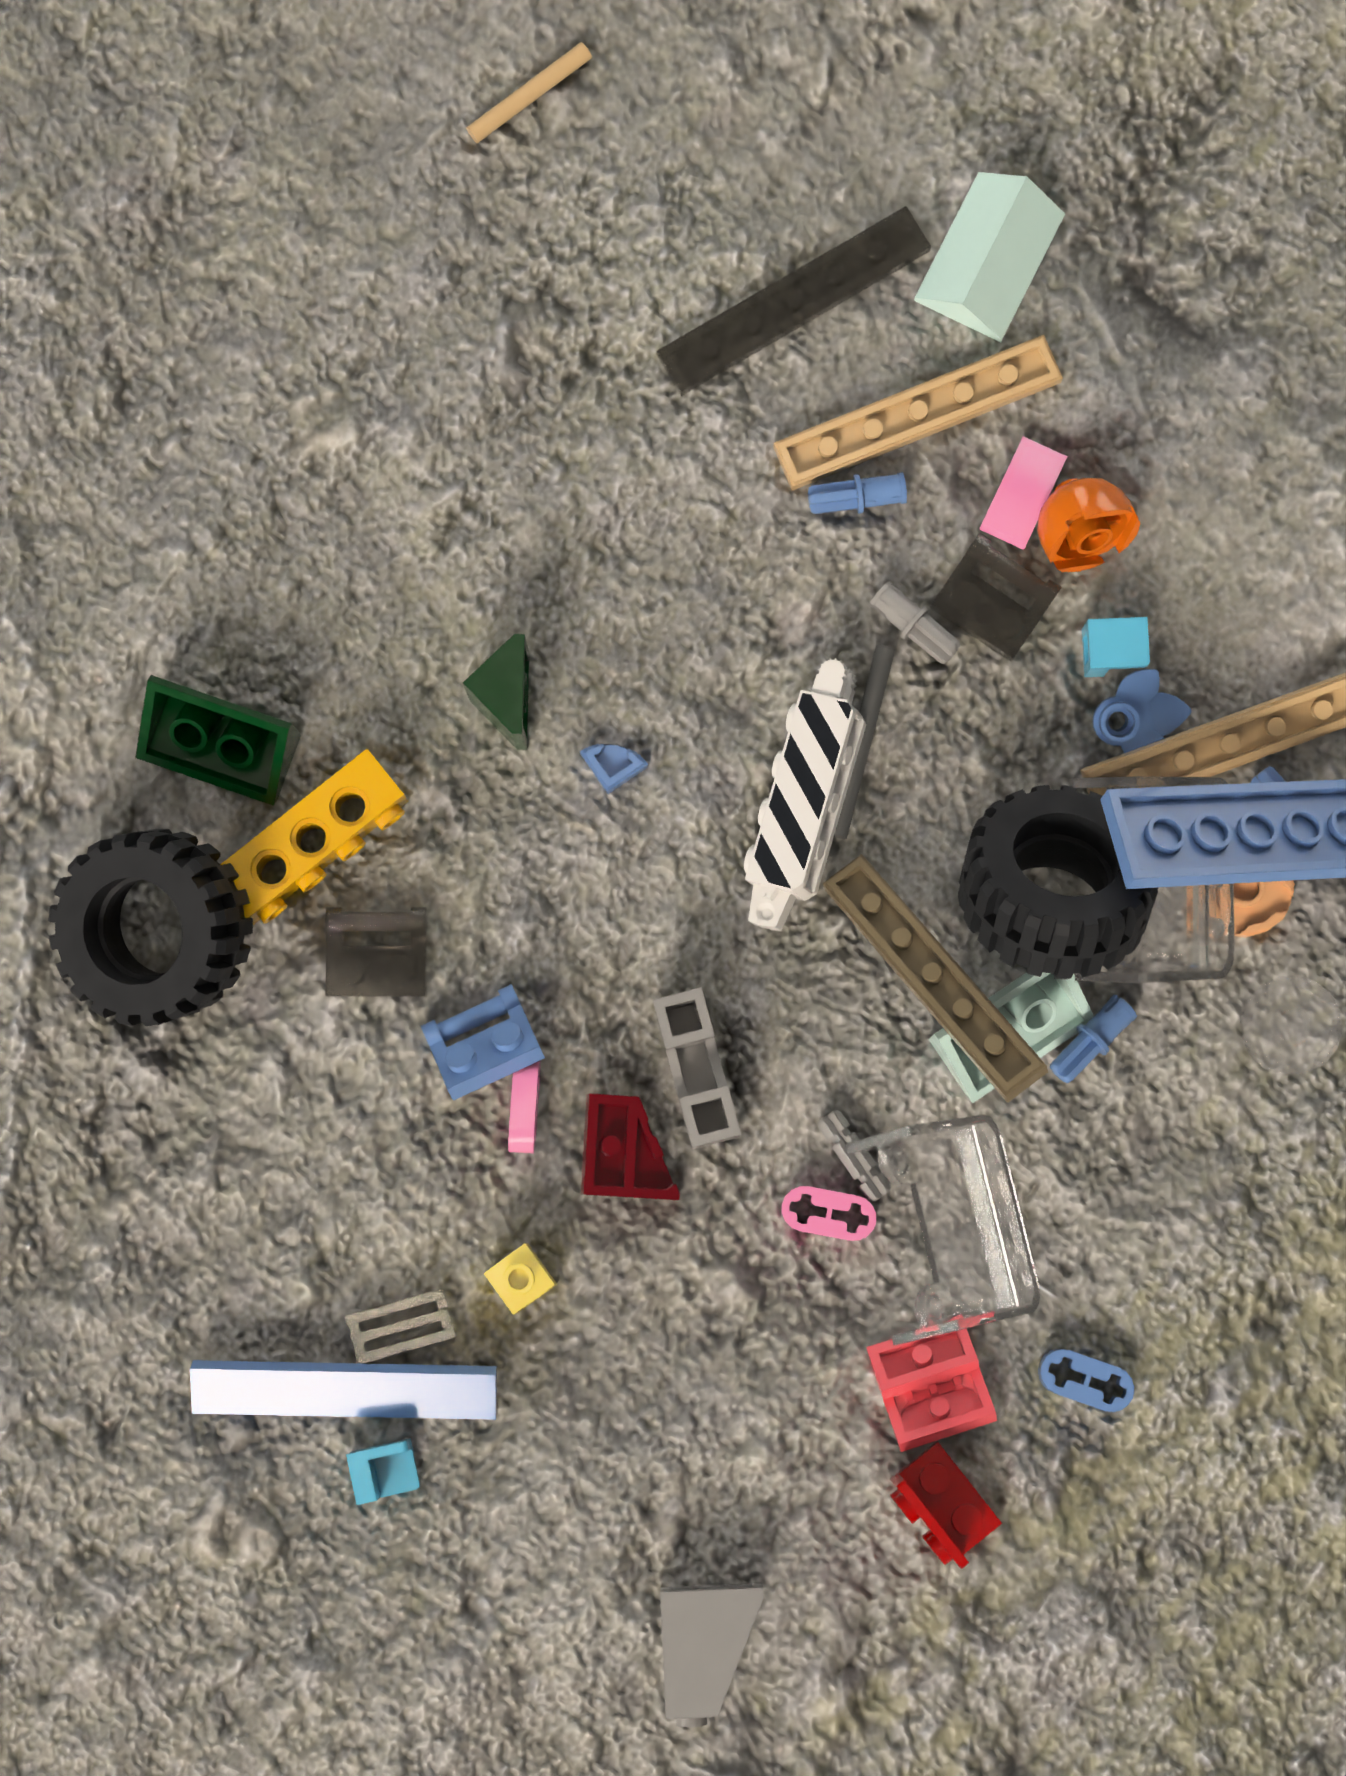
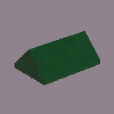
M151 675L147 680L135 758L274 806L278 800L301 735L292 723Z

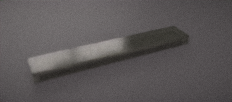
M907 206L660 348L656 351V356L680 395L683 396L927 254L931 250V245Z

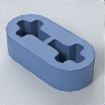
M1066 1349L1049 1351L1042 1357L1039 1363L1038 1375L1040 1382L1047 1390L1057 1395L1108 1412L1123 1410L1133 1399V1380L1126 1371L1117 1366ZM1063 1357L1070 1359L1068 1368L1083 1374L1081 1383L1064 1379L1061 1387L1054 1384L1055 1376L1048 1372L1050 1364H1060ZM1111 1374L1117 1376L1116 1384L1123 1388V1394L1121 1397L1112 1396L1109 1403L1103 1402L1104 1393L1089 1387L1091 1377L1108 1381Z

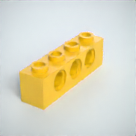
M365 749L220 864L231 863L238 873L239 877L233 882L238 891L246 889L250 903L243 905L245 918H253V925L260 919L266 924L276 918L288 906L284 901L299 888L304 893L315 887L327 875L323 870L338 857L342 861L348 860L365 846L366 842L362 839L377 826L382 831L389 828L404 815L405 811L401 807L409 801L368 749ZM351 798L363 800L365 810L358 820L347 822L340 818V807L346 800ZM311 829L323 830L326 836L324 846L314 853L302 851V836ZM271 860H282L286 864L284 878L275 884L264 883L262 879L263 867Z

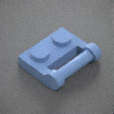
M512 984L499 989L500 995L438 1024L435 1020L421 1025V1029L453 1101L545 1059ZM509 1014V1019L447 1047L445 1043L502 1015Z

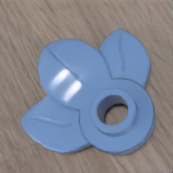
M1142 669L1127 675L1121 681L1115 696L1103 700L1097 706L1093 714V728L1096 735L1103 742L1113 746H1120L1123 752L1126 753L1165 739L1163 736L1170 734L1191 714V708L1174 695L1158 692L1160 681L1158 670ZM1114 712H1122L1125 716V723L1119 729H1111L1108 723L1109 717Z

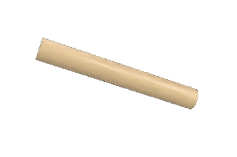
M580 42L467 126L466 129L472 139L479 143L592 59L588 48Z

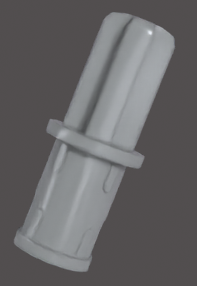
M890 581L886 582L870 601L869 606L876 609L902 631L901 638H911L939 663L945 664L958 651L960 647L959 640L927 614L929 608L926 606L922 609L894 587Z

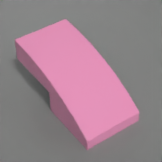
M1023 436L979 530L1024 550L1038 521L1040 510L1048 499L1068 456Z

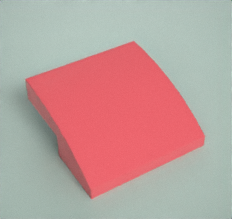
M962 1316L866 1347L901 1452L997 1421L996 1411L980 1371L979 1361Z

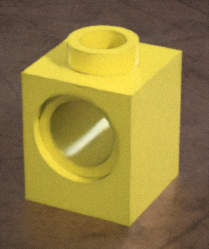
M524 1243L484 1273L513 1315L522 1311L557 1285L528 1243Z

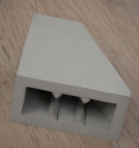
M762 1583L660 1587L666 1719H676L678 1727L706 1726L707 1717H718L764 1599Z

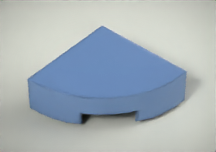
M596 744L579 751L607 794L648 768V763L637 752L618 745Z

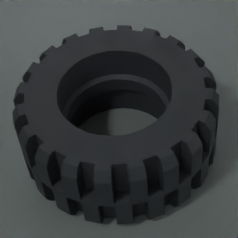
M1049 785L1035 786L1031 789V793H1025L1022 789L1007 795L1004 802L999 800L987 808L984 816L977 820L972 829L959 879L960 887L958 891L959 906L964 911L963 918L972 933L979 932L977 940L989 952L996 950L1000 953L999 959L1013 968L1015 964L1026 967L1028 974L1041 977L1042 972L1054 974V979H1071L1074 973H1080L1083 978L1099 974L1102 965L1107 970L1123 962L1125 955L1133 953L1139 945L1158 894V887L1126 889L1100 799L1102 795L1090 791L1089 795L1076 792L1077 787L1062 785L1060 790H1050ZM1038 867L1061 869L1084 880L1096 893L1084 896L1056 894L1033 883L1022 871Z
M170 829L138 831L100 840L88 847L87 854L76 856L68 865V872L72 876L59 879L54 894L60 897L58 904L51 905L49 909L48 921L55 923V934L49 935L51 950L58 949L62 962L57 963L56 967L61 977L66 978L70 976L74 982V985L70 988L71 992L80 1002L91 999L93 1001L91 1005L93 1012L104 1018L115 1015V1019L119 1024L129 1026L143 1023L145 1026L160 1025L198 1013L200 1009L212 1006L223 998L224 989L234 986L241 975L240 970L235 968V965L247 962L251 947L243 943L244 935L253 933V918H245L243 905L249 904L250 901L246 889L238 891L233 882L239 877L238 873L231 863L224 865L218 863L217 860L221 857V853L209 843L197 846L198 839L196 836L186 832L172 833ZM139 880L149 881L161 888L173 901L181 919V948L174 964L165 973L154 972L139 963L128 950L122 936L120 915L123 901L131 887Z

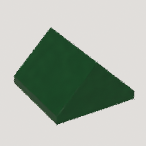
M514 634L463 682L470 702L517 750H527L530 653L525 634Z

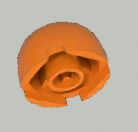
M1072 478L1060 483L1042 506L1038 517L1037 532L1050 563L1053 562L1057 570L1061 572H1080L1105 563L1104 559L1099 555L1108 552L1114 546L1118 553L1126 549L1137 536L1141 523L1130 500L1119 487L1102 478Z

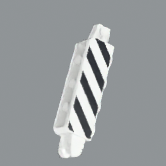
M831 658L828 661L824 660V664H820L821 668L818 669L819 674H816L812 691L800 690L797 704H792L786 718L788 735L783 750L778 751L773 761L772 776L774 782L770 796L762 801L759 809L758 823L760 830L755 845L753 844L749 847L745 856L744 870L747 873L745 880L753 885L748 921L762 928L782 931L795 900L806 901L818 893L867 725L861 713L852 705L855 695L854 688L857 687L855 685L857 682L855 679L856 675L850 669H847L841 660L838 661L836 658L834 660Z

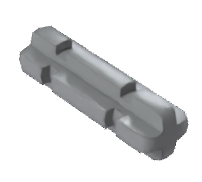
M834 1110L820 1119L818 1128L827 1141L829 1139L832 1140L834 1146H832L833 1150L854 1180L858 1178L862 1184L859 1188L867 1200L870 1202L877 1201L891 1190V1184L882 1171L878 1173L874 1168L877 1165L857 1134L855 1132L851 1133L847 1127L850 1124L841 1111Z

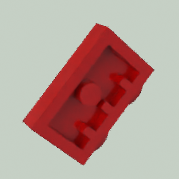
M938 1441L890 1478L897 1490L890 1494V1497L912 1524L919 1518L924 1522L929 1530L922 1537L944 1565L953 1560L961 1569L969 1564L964 1554L1002 1524Z

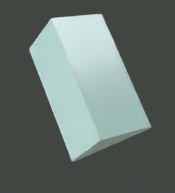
M978 172L914 301L1001 343L1065 213L1027 176Z
M1026 972L988 998L1040 1058L1076 1035L1079 1024L1085 1025L1094 1017L1074 974L1071 979H1054V974L1042 972V976L1039 977ZM944 1028L929 1038V1041L972 1103L995 1089Z

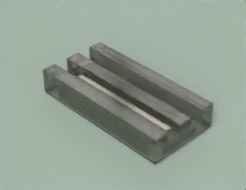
M443 1288L345 1316L357 1363L364 1364L456 1338ZM436 1301L438 1311L361 1332L360 1322ZM438 1321L442 1323L443 1331L369 1352L366 1351L364 1342Z

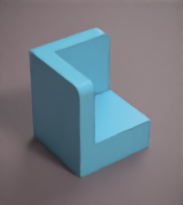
M1148 618L1088 619L1082 628L1084 677H1104L1109 669L1147 667L1150 663Z
M411 1438L351 1451L346 1454L356 1505L374 1502L382 1497L417 1490L420 1487Z

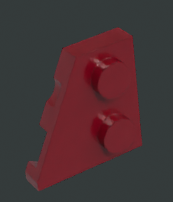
M587 1094L581 1195L679 1200L680 1192L669 1174L662 1157L664 1154L659 1142L650 1129L648 1116L640 1097Z

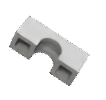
M702 987L654 999L653 1006L692 1150L740 1137L741 1131L721 1065Z

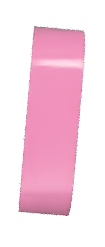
M541 1060L513 1073L508 1136L509 1152L534 1154Z
M799 1186L792 1189L784 1197L781 1204V1214L784 1221L792 1229L800 1232L847 1241H859L866 1238L876 1225V1212L873 1205L867 1199L857 1195L810 1186ZM802 1194H807L811 1196V1205L826 1208L825 1218L808 1216L806 1224H801L797 1222V1213L790 1211V1203L799 1202ZM851 1204L860 1205V1214L867 1216V1224L857 1226L855 1233L847 1232L846 1222L831 1219L832 1209L845 1212L850 1210Z

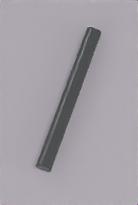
M876 645L859 710L867 725L834 834L836 838L847 839L895 653V649L889 646Z

